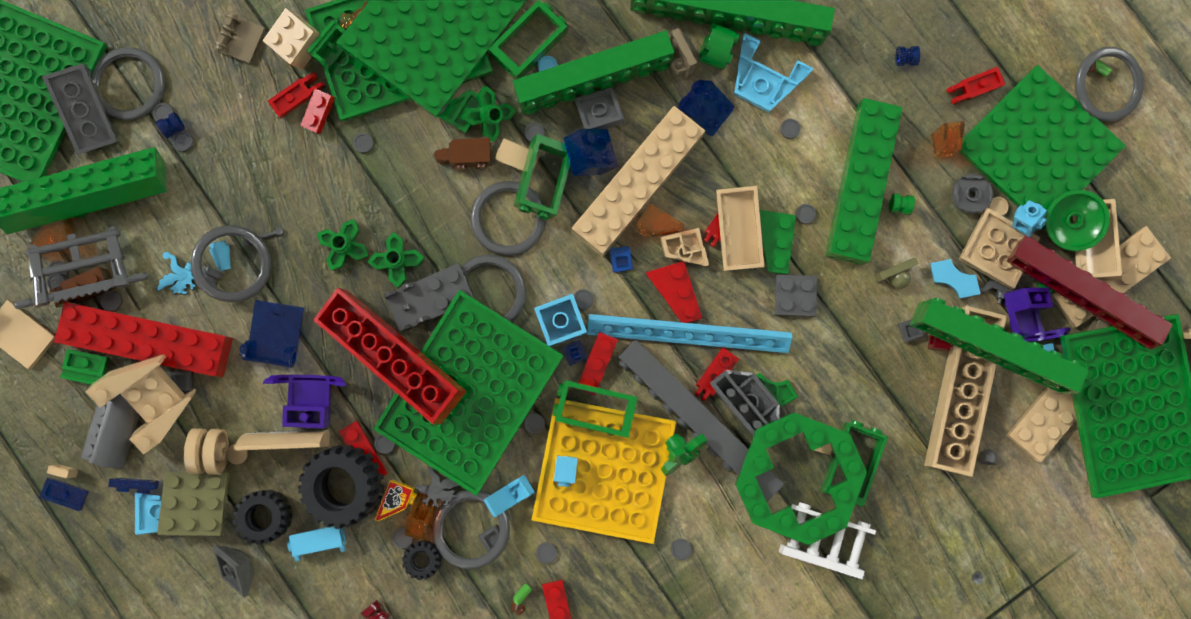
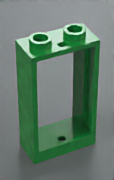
M538 0L488 49L489 54L514 79L524 77L568 33L567 22L561 16L557 17L549 4L546 2L543 4ZM540 11L558 29L518 67L500 49Z
M539 134L535 135L531 139L514 207L519 208V211L529 214L532 212L538 214L539 218L545 220L555 217L558 213L575 147ZM538 149L564 158L551 208L525 199Z
M564 380V384H559L557 396H561L559 404H555L552 415L556 416L555 421L629 438L638 397ZM568 387L628 400L621 430L562 417Z
M851 420V423L844 422L841 431L849 433L852 430L876 439L866 467L867 474L855 505L864 507L888 437L882 435L883 431L871 427L868 430L863 428V423ZM834 453L820 489L821 492L829 494L827 488L831 487L830 485L838 466Z

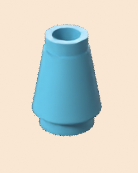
M226 241L209 244V252L219 271L231 269L230 247Z

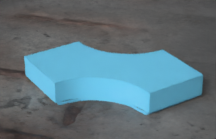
M951 259L930 263L934 283H943L950 286L956 292L959 299L980 295L976 274L968 275L960 272L955 268Z

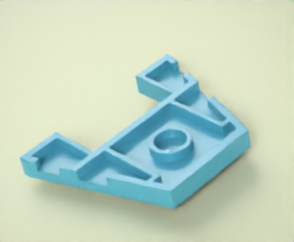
M745 33L742 38L734 95L769 113L812 72L813 68L797 60L789 77H786L752 60L760 40Z

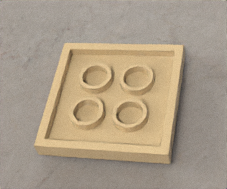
M986 208L958 260L1012 290L1016 287L1023 271L1008 263L1007 259L1017 242L1026 235L1014 229L1012 221ZM1032 234L1030 236V238H1033L1039 242V236L1035 234Z

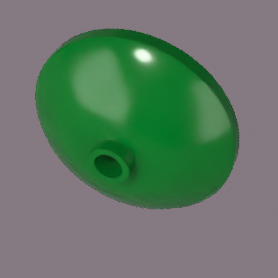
M1071 190L1059 195L1049 205L1045 219H1047L1045 229L1049 238L1059 247L1071 251L1086 250L1098 244L1106 235L1110 224V214L1105 202L1098 195L1086 190ZM1072 216L1076 217V221L1074 223L1070 222V218Z

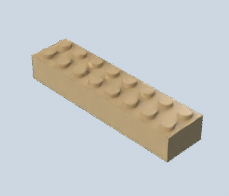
M673 106L571 228L572 233L603 257L701 140L705 130L677 107Z
M969 306L961 307L966 311L965 314L982 317L985 319V323L989 325L996 324L1003 328L1005 327L1006 315ZM954 345L950 348L924 466L973 477L996 364Z

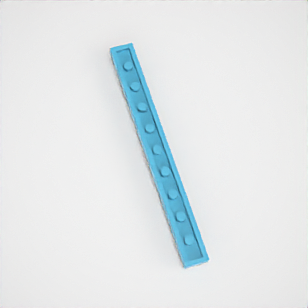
M589 314L587 335L598 336L600 331L617 338L789 353L792 341L791 332Z

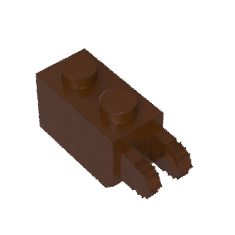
M489 138L454 139L449 143V148L436 150L434 157L437 163L450 164L452 168L458 171L467 170V167H475V169L479 170L487 169V166H492L491 142Z
M96 267L61 282V286L50 290V293L113 278L108 269ZM112 287L108 291L116 289V287ZM102 290L99 294L96 292L92 295L86 294L83 297L77 296L75 299L70 297L67 301L62 299L59 303L54 302L56 308L63 307L64 302L83 303L104 294L106 291Z

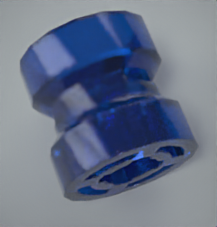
M897 46L895 51L896 66H904L905 64L918 66L920 62L919 46H911L910 48Z
M174 111L168 114L167 118H161L156 121L158 129L166 139L172 137L176 131L181 132L185 129L182 120Z

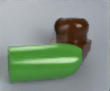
M1098 59L1090 66L1087 73L1097 71L1106 77L1112 69Z
M525 583L514 595L511 604V611L515 612L517 616H520L525 611V606L521 603L532 591Z

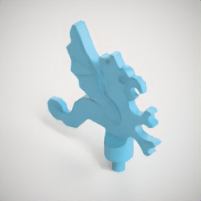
M164 252L163 258L171 259V270L176 274L169 273L164 275L163 279L159 280L160 285L157 290L160 291L177 281L174 286L170 287V290H174L173 294H187L188 291H184V288H187V284L191 285L192 290L196 287L192 282L194 277L191 272V262H187L183 269L178 266L177 258L174 255Z

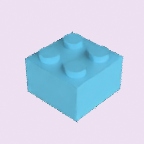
M573 294L534 308L547 345L551 347L587 334Z

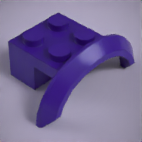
M1049 287L1023 288L1004 294L1012 332L1023 336V340L1027 342L1049 340L1067 335L1071 331V328L1068 327L1044 332L1039 311L1054 307Z
M271 375L263 381V384L288 383V404L283 406L282 427L326 428L330 426L331 384L347 386V383L341 377L328 375Z

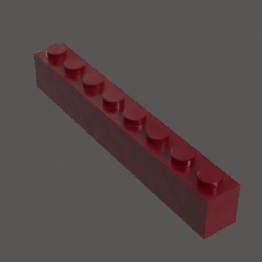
M1023 237L1017 242L1007 259V262L1150 350L1163 344L1172 327V324L1167 322L1164 317L1147 310L1144 305L1138 304L1129 299L1126 294L1114 290L1108 283L1096 279L1090 272L1078 268L1073 262L1060 257L1055 251L1045 248L1033 238Z

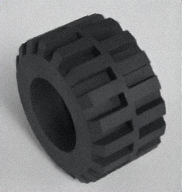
M260 490L244 496L241 499L242 502H238L236 505L238 510L233 513V516H237L233 520V525H238V528L235 529L236 532H241L242 535L240 537L243 540L248 539V542L251 544L255 542L256 544H266L280 538L281 535L286 533V528L290 527L291 522H289V519L292 518V513H289V509L292 508L291 505L286 504L288 501L286 497L282 498V494L279 492L274 493V490ZM260 504L267 506L272 513V522L267 529L259 527L254 520V511Z

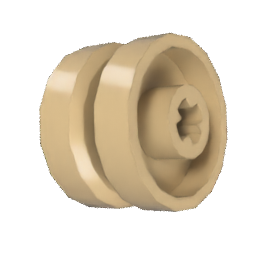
M191 429L189 431L184 447V463L189 474H203L206 471L208 474L220 475L225 471L228 461L227 450L229 449V440L225 429H210L209 432L206 429Z

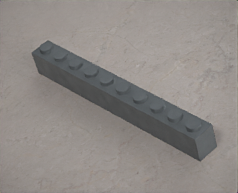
M635 339L618 357L620 360L618 364L626 372L630 369L635 374L633 379L641 386L645 384L650 389L648 393L655 400L659 398L664 403L662 407L670 415L674 413L679 417L677 422L683 428L689 427L694 432L692 434L694 438L703 434L707 439L706 445L708 448L706 450L714 458L718 456L723 460L721 465L728 472L733 470L739 476L748 448ZM770 470L756 476L766 502L784 485Z

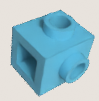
M1029 200L1024 206L1020 205L1016 210L1012 227L1030 237L1037 229L1041 230L1045 225L1047 210L1040 204Z

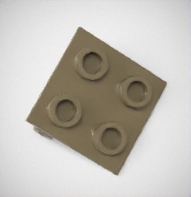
M231 12L226 16L213 50L250 64L265 27L241 19L236 13Z

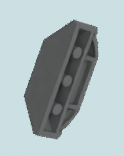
M725 370L710 382L720 400L752 437L755 429L779 419L780 404L754 373Z

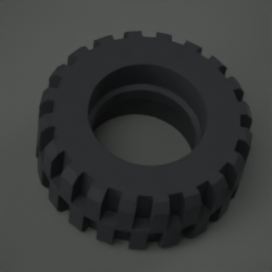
M338 445L320 451L310 458V462L304 465L303 471L305 473L300 474L299 482H302V485L298 486V493H302L301 504L306 505L307 509L305 511L308 515L312 514L315 516L313 518L314 521L317 523L323 521L324 526L329 528L334 526L338 529L352 526L375 511L376 505L382 499V496L379 494L384 492V485L380 483L384 478L383 473L379 474L377 470L380 468L378 462L373 463V456L370 453L363 454L364 449L360 447L354 449L353 445ZM335 467L347 471L355 482L356 493L351 504L338 502L329 492L328 476Z

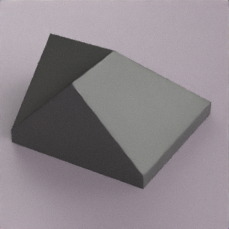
M217 545L212 547L221 578L242 597L248 596L254 577L250 558L239 549Z

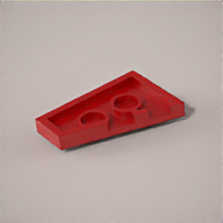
M684 261L645 273L681 323H690L702 319Z

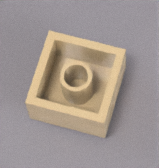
M285 8L263 39V42L290 65L303 70L311 59L307 49L321 33L301 16Z

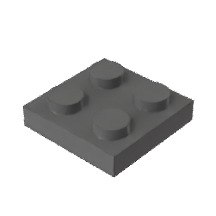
M613 88L574 99L586 135L624 123V117Z
M775 275V315L815 317L817 276Z

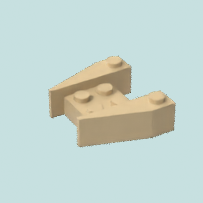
M165 355L109 371L85 391L99 407H102L119 394L126 399L146 421L130 437V441L143 454L162 441L196 392V389L193 388L184 394L159 366L166 358Z

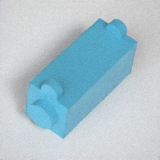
M334 526L290 535L287 541L288 550L292 552V557L295 558L296 562L301 561V555L327 549L340 547V551L345 552L347 544L344 527L336 529Z

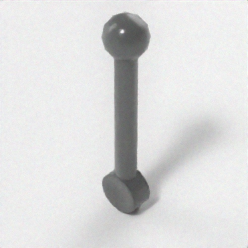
M278 227L275 231L259 237L265 239L274 235L282 236L284 230ZM243 240L244 246L251 244L248 240Z

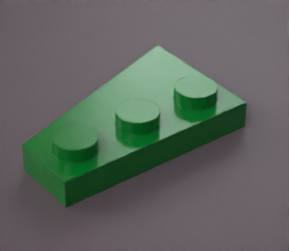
M759 210L766 270L769 273L788 275L796 215Z

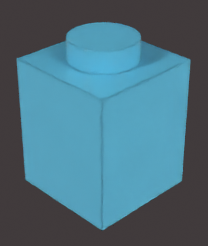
M557 455L554 481L558 482V486L570 487L571 483L575 484L577 457Z

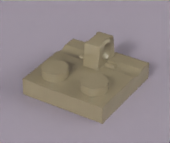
M677 28L672 30L670 35L676 59L671 63V67L676 75L683 73L687 79L694 75L697 61L680 29Z

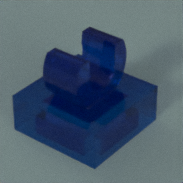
M580 339L561 348L569 366L588 358Z

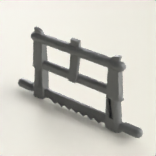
M115 226L108 228L106 232L77 238L75 233L67 235L68 240L40 247L30 244L28 245L30 249H27L25 254L30 259V280H33L34 299L29 298L14 303V308L23 309L33 305L37 308L49 305L52 301L59 303L62 299L67 301L70 297L75 299L77 296L92 295L94 292L99 294L102 290L107 292L112 287H129L131 282L136 283L147 280L148 274L142 272L128 277L123 263L125 257L122 254L118 241L120 231L115 230ZM107 240L109 254L81 260L78 246ZM70 248L73 262L43 268L42 254ZM111 262L113 279L48 293L45 276Z

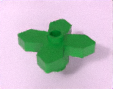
M483 86L477 94L480 108H467L461 118L469 125L482 123V135L494 142L500 134L498 123L501 120H510L516 110L508 103L496 105L495 92L489 87Z
M354 219L344 222L340 233H334L329 229L317 233L320 244L332 249L326 258L329 269L332 271L344 267L347 255L357 261L369 258L366 246L354 242L360 232L358 224Z
M393 232L386 240L387 251L385 253H374L368 260V263L377 271L389 269L388 280L397 288H400L407 280L405 267H418L425 258L415 249L404 251V240ZM399 257L398 261L394 263V259Z
M678 433L671 436L665 442L666 449L669 452V460L661 468L663 474L667 476L676 471L682 464L687 465L697 459L700 454L698 450L707 442L706 437L700 434L687 443L684 437Z

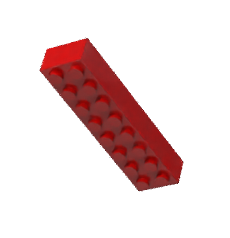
M337 288L313 319L314 322L432 424H442L467 392L348 290Z
M64 302L54 339L56 343L140 361L165 355L166 358L161 365L215 377H224L233 341L232 337Z

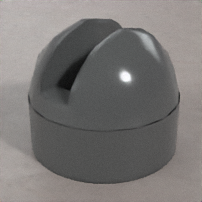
M991 449L984 450L980 455L979 462L986 465H997V454Z

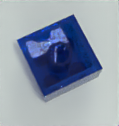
M578 129L564 137L574 176L603 175L618 167L608 129Z

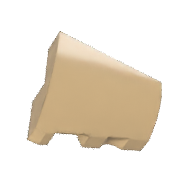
M699 228L660 237L665 257L709 266Z

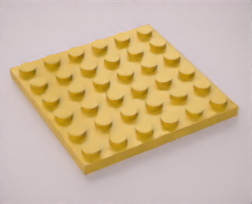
M555 398L554 406L559 404L560 399ZM565 400L562 417L621 430L625 411ZM634 413L629 438L557 422L555 421L556 416H552L532 521L654 544L666 479L661 468L669 460V452L666 449L665 442L674 435L676 421ZM557 455L578 458L575 484L571 483L570 487L558 486V482L554 481Z

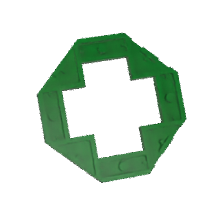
M792 412L755 429L753 440L747 450L735 486L753 524L810 545L847 528L867 471L849 433ZM803 433L811 451L830 443L846 480L827 488L836 508L799 524L790 505L771 514L756 476L774 468L766 448Z

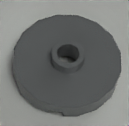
M977 174L965 175L954 184L951 193L952 200L955 206L963 213L977 214L991 204L993 189L983 176ZM969 192L973 193V198L969 196Z

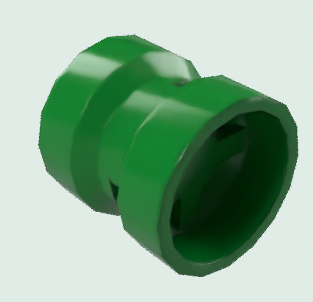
M893 193L889 202V212H902L904 215L910 216L914 210L915 197L912 195L901 196L899 193Z

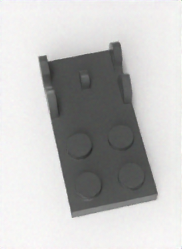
M85 63L42 76L77 155L118 142L99 98V88L93 83L90 77L91 70Z
M460 263L419 281L404 284L401 289L388 291L384 294L400 333L444 315L458 290H462L474 298Z

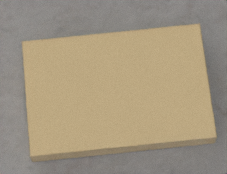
M7 300L0 308V348L27 369H32L53 344L55 335L22 309H15L14 303Z

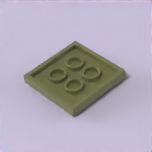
M165 472L157 535L223 536L230 474L227 472H223L220 475H212L207 472L203 474Z

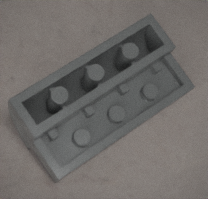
M121 394L102 407L98 405L96 407L81 458L88 460L89 463L114 469L124 468L131 445L130 437L136 429L140 415Z

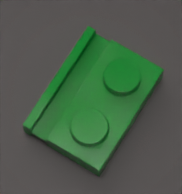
M67 349L62 365V375L59 378L92 385L107 373L110 357Z

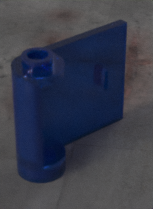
M255 300L250 337L244 344H241L239 349V355L242 356V359L244 361L293 368L297 358L304 307Z

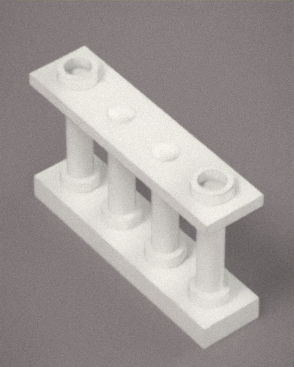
M799 502L798 506L792 504V509L799 511L797 516L799 524L805 522L807 514L814 516L822 514L810 510V505ZM858 521V524L848 522L847 526L858 529L850 560L846 564L839 562L840 558H838L846 528L835 533L830 555L827 554L826 558L819 556L820 552H818L821 540L812 543L810 549L807 548L806 552L799 550V541L791 539L787 545H780L779 552L783 555L863 579L865 571L861 570L857 563L866 532L875 535L876 530L870 529L871 524Z

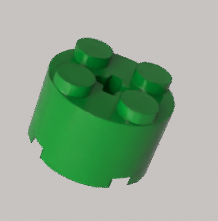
M712 23L708 29L711 34L707 37L705 36L698 62L721 70L725 69L727 64H730L733 53L730 51L736 45L739 34Z

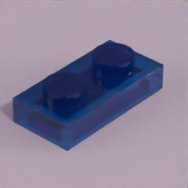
M50 477L46 478L39 498L81 511L89 490Z
M110 478L108 487H115L118 492H129L130 489H137V493H150V490L158 489L159 480Z

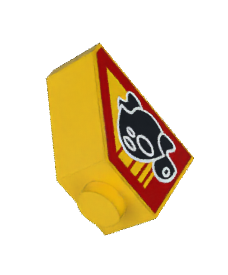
M394 479L390 480L375 520L381 521L409 508L410 505L413 506L417 498L415 487Z

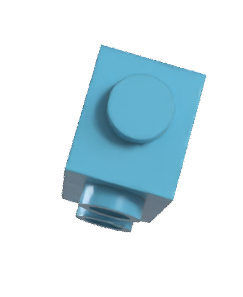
M525 475L485 498L484 502L493 517H497L535 492Z

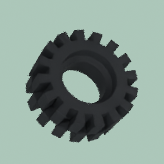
M420 540L411 544L405 550L402 557L404 563L402 566L406 569V574L409 573L411 575V578L425 580L432 577L438 571L442 556H440L435 544H431L430 541ZM419 552H425L430 558V563L425 568H419L414 562V557Z

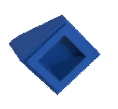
M629 246L609 249L613 273L633 269Z

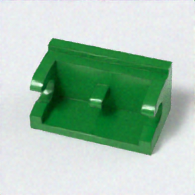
M331 20L307 49V52L314 60L329 70L344 52V50L336 45V42L346 30Z

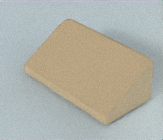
M504 138L495 159L523 171L529 148ZM539 152L537 153L532 173L535 171L541 154Z

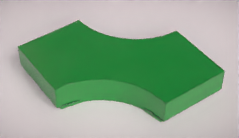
M761 373L756 374L757 378L780 404V408L798 398L789 380L772 382Z

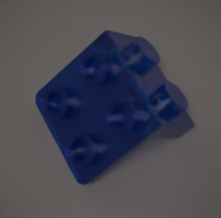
M699 79L691 86L690 92L680 100L677 108L685 115L691 117L705 130L708 136H713L732 113L734 105L712 81Z

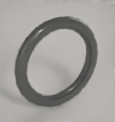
M124 47L105 54L99 59L91 75L93 83L99 88V98L107 116L117 120H134L149 114L158 105L164 93L165 78L159 62L151 54L138 48ZM123 57H134L142 60L151 68L155 78V88L150 99L143 106L130 111H121L108 105L103 99L99 87L100 78L105 68L111 62Z
M1102 47L1091 52L1082 61L1075 78L1076 96L1081 107L1090 116L1096 117L1099 121L1115 122L1130 115L1140 102L1144 89V78L1137 60L1127 51L1117 47ZM1103 57L1121 59L1132 73L1133 91L1131 98L1123 108L1115 112L1100 111L1093 106L1086 93L1085 80L1087 72L1095 61Z
M502 181L490 185L479 194L472 206L470 218L474 236L482 246L495 254L510 256L526 252L539 241L544 232L546 220L539 218L538 214H536V224L532 234L519 244L512 246L499 245L489 239L484 233L480 216L485 202L494 194L502 191L517 192L519 182ZM528 187L526 197L531 202L543 205L538 194Z
M235 225L217 227L205 233L197 241L190 261L191 272L200 289L210 297L224 302H241L258 294L266 285L272 268L271 255L264 241L253 231ZM231 235L239 236L252 243L259 252L261 258L260 274L257 280L247 289L239 292L222 291L215 288L205 278L202 271V256L206 247L217 238Z
M497 255L477 256L464 263L461 267L465 276L474 268L482 265H495L503 268L510 274L516 287V299L510 311L503 317L511 322L514 321L522 311L526 300L525 281L518 268L509 260Z
M468 490L453 494L456 497L451 499L447 506L443 505L445 501L442 503L433 521V539L438 552L450 564L462 569H477L491 564L501 555L509 539L510 523L507 512L504 511L497 516L500 531L494 547L481 557L473 559L463 558L453 553L446 545L443 537L445 517L456 504L466 500L484 502V499L491 494L480 490L477 496Z

